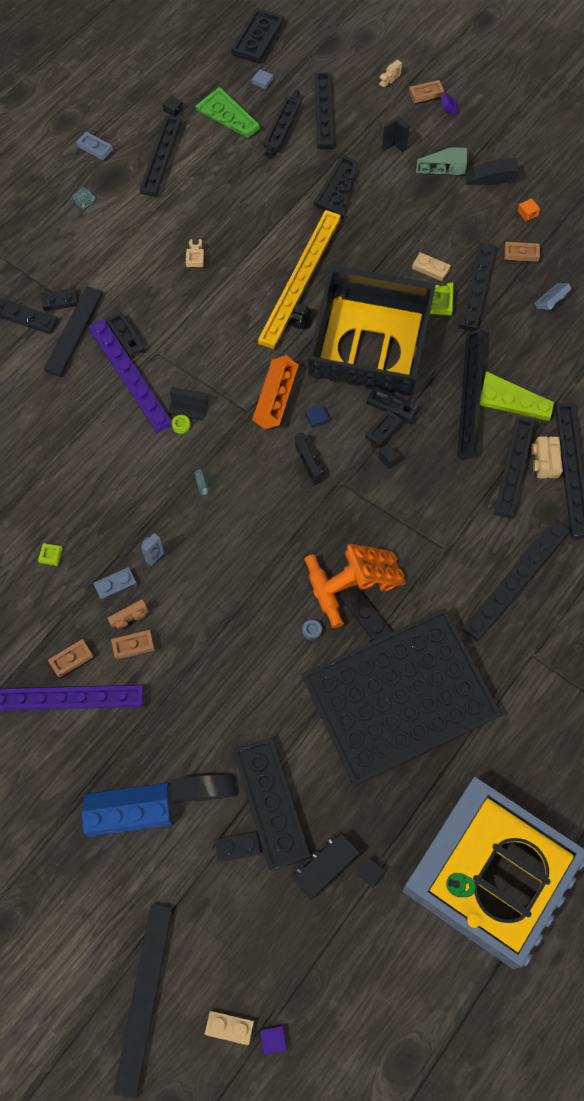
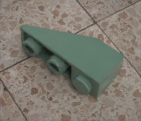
M450 147L417 159L416 173L465 175L467 148Z

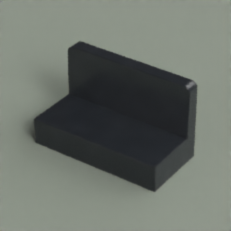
M397 116L384 126L382 143L384 151L392 145L396 146L401 152L407 149L410 125L400 116Z
M171 387V403L168 414L174 416L185 415L190 419L202 421L208 405L207 393Z

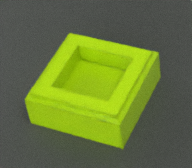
M43 543L38 558L39 563L58 566L63 549L62 546Z

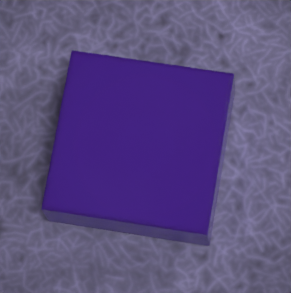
M283 1026L260 1030L264 1055L286 1051Z

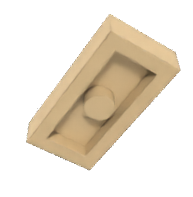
M420 252L412 265V269L443 282L451 265Z
M210 1011L205 1035L249 1045L254 1021Z

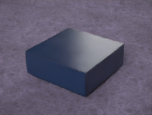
M322 405L305 410V415L311 428L328 423V417Z

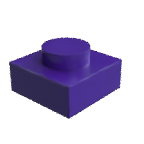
M446 92L442 94V108L452 115L456 114L458 108L455 99Z

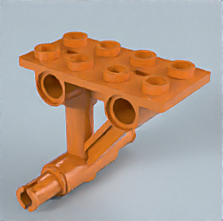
M349 544L347 546L348 550L345 552L349 565L329 580L325 571L320 568L316 555H309L304 559L310 572L309 579L314 589V595L318 599L322 611L327 614L332 629L339 628L344 624L338 612L339 604L334 593L358 585L360 589H366L378 583L381 592H385L396 586L406 584L404 574L399 569L396 562L397 558L392 551Z

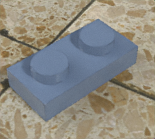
M85 132L76 142L77 147L101 160H104L113 150L111 144L88 132Z
M557 283L534 303L536 308L545 310L553 308L555 303L563 299L571 290L569 283Z
M154 533L143 541L141 549L145 562L152 566L164 554L160 537Z
M129 567L93 583L102 602L137 586Z

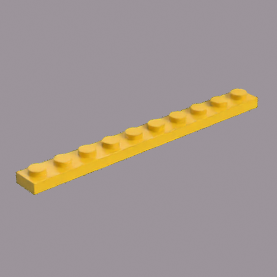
M325 210L258 339V344L275 349L289 322L290 316L293 314L341 220V215Z

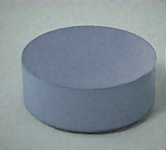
M316 620L306 621L302 628L304 637L312 641L317 640L322 634L321 624Z

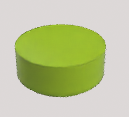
M185 415L174 417L172 420L173 430L178 434L188 432L190 429L189 418Z

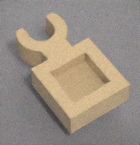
M396 60L393 64H390L386 69V73L380 76L382 81L379 85L386 87L388 83L391 84L401 75L402 62Z
M190 239V249L186 250V267H203L204 249H202V240L199 239V243L194 245L192 239Z

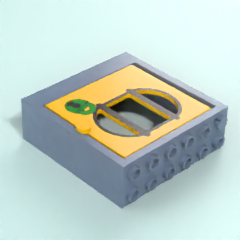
M474 777L402 892L510 968L516 969L528 964L532 957V954L529 952L534 946L537 947L544 936L541 934L542 930L546 926L549 927L555 917L552 912L562 905L566 898L563 893L573 886L576 881L574 874L584 867V849ZM509 842H520L532 847L540 855L544 863L545 875L504 849L502 845ZM495 853L500 854L541 882L539 889L527 908L482 878ZM477 885L519 912L521 917L505 920L490 914L480 902ZM428 890H429L431 893H433L435 896H437L438 898H440L441 900H443L444 902H446L448 905H450L451 907H453L454 909H456L458 912H460L461 914H463L464 916H466L467 919L464 918V917H463L462 915H460L459 913H457L456 911H454L453 909H451L449 906H447V905L444 904L443 902H441L439 899H437L436 897H434L433 895H431L430 893H428ZM478 926H480L481 928H483L484 930H486L487 932H489L490 934H492L494 937H496L497 939H499L500 941H502L504 944H506L507 946H509L510 948H512L514 951L517 952V954H516L515 952H513L512 950H510L509 948H507V947H506L505 945H503L502 943H500L499 941H497L495 938H493L492 936H490L489 934H487L486 932H484V931H483L482 929H480Z

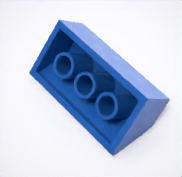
M168 783L84 794L82 808L83 833L87 837L172 825Z

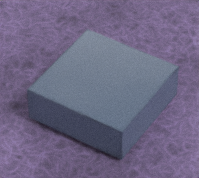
M259 69L252 78V84L266 89L273 80V74Z

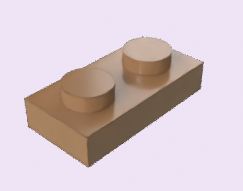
M440 80L409 87V93L414 103L439 98L445 93Z
M505 242L504 260L539 261L540 244Z
M140 600L107 619L113 631L116 629L120 630L125 628L129 622L142 619L148 613L144 601Z
M150 630L111 639L116 660L155 651Z
M82 639L48 661L58 678L93 658V655Z

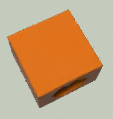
M531 198L519 204L517 211L525 221H528L538 216L540 208Z

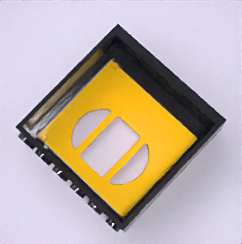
M331 265L309 352L308 375L317 379L326 378L333 382H346L349 385H362L369 389L375 386L387 392L394 391L402 395H413L436 284ZM333 299H334L333 307H332V311H331V315H330V319H329V323H328V328H327V332H326V336H325V340H324V344H323V349H322L321 357L319 358L320 351H321V347H322V343H323V339H324V334H325V330H326V326H327V322H328V318H329L330 308H331V305H332V301H333ZM422 315H423V320H422L421 330H420V334H419L418 344H417V347H415V345H416V340H417V336H418V331H419V326H420V322H421V317H422ZM355 329L349 361L345 363L338 353V344L343 335ZM362 330L385 334L378 369L354 364ZM392 336L400 346L401 355L398 362L392 368L383 370L389 340ZM413 357H415L411 375H409Z

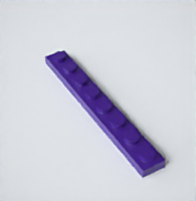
M104 318L89 325V331L155 432L159 433L172 426V421Z
M142 685L0 689V711L143 707Z

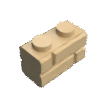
M538 437L535 444H532V455H535L533 471H537L538 478H559L562 473L559 437Z

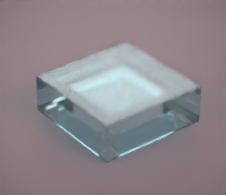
M85 187L71 196L72 200L82 209L96 200L95 196Z
M202 470L195 471L200 494H208Z

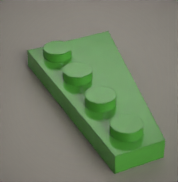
M220 87L195 106L197 111L247 138L260 129L259 124Z

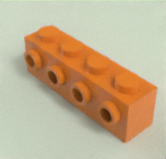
M287 355L271 361L252 419L264 429L280 425L297 372L298 364Z

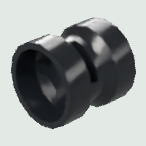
M303 304L296 305L294 314L289 318V323L297 329H303L307 323L306 320L311 316V310Z

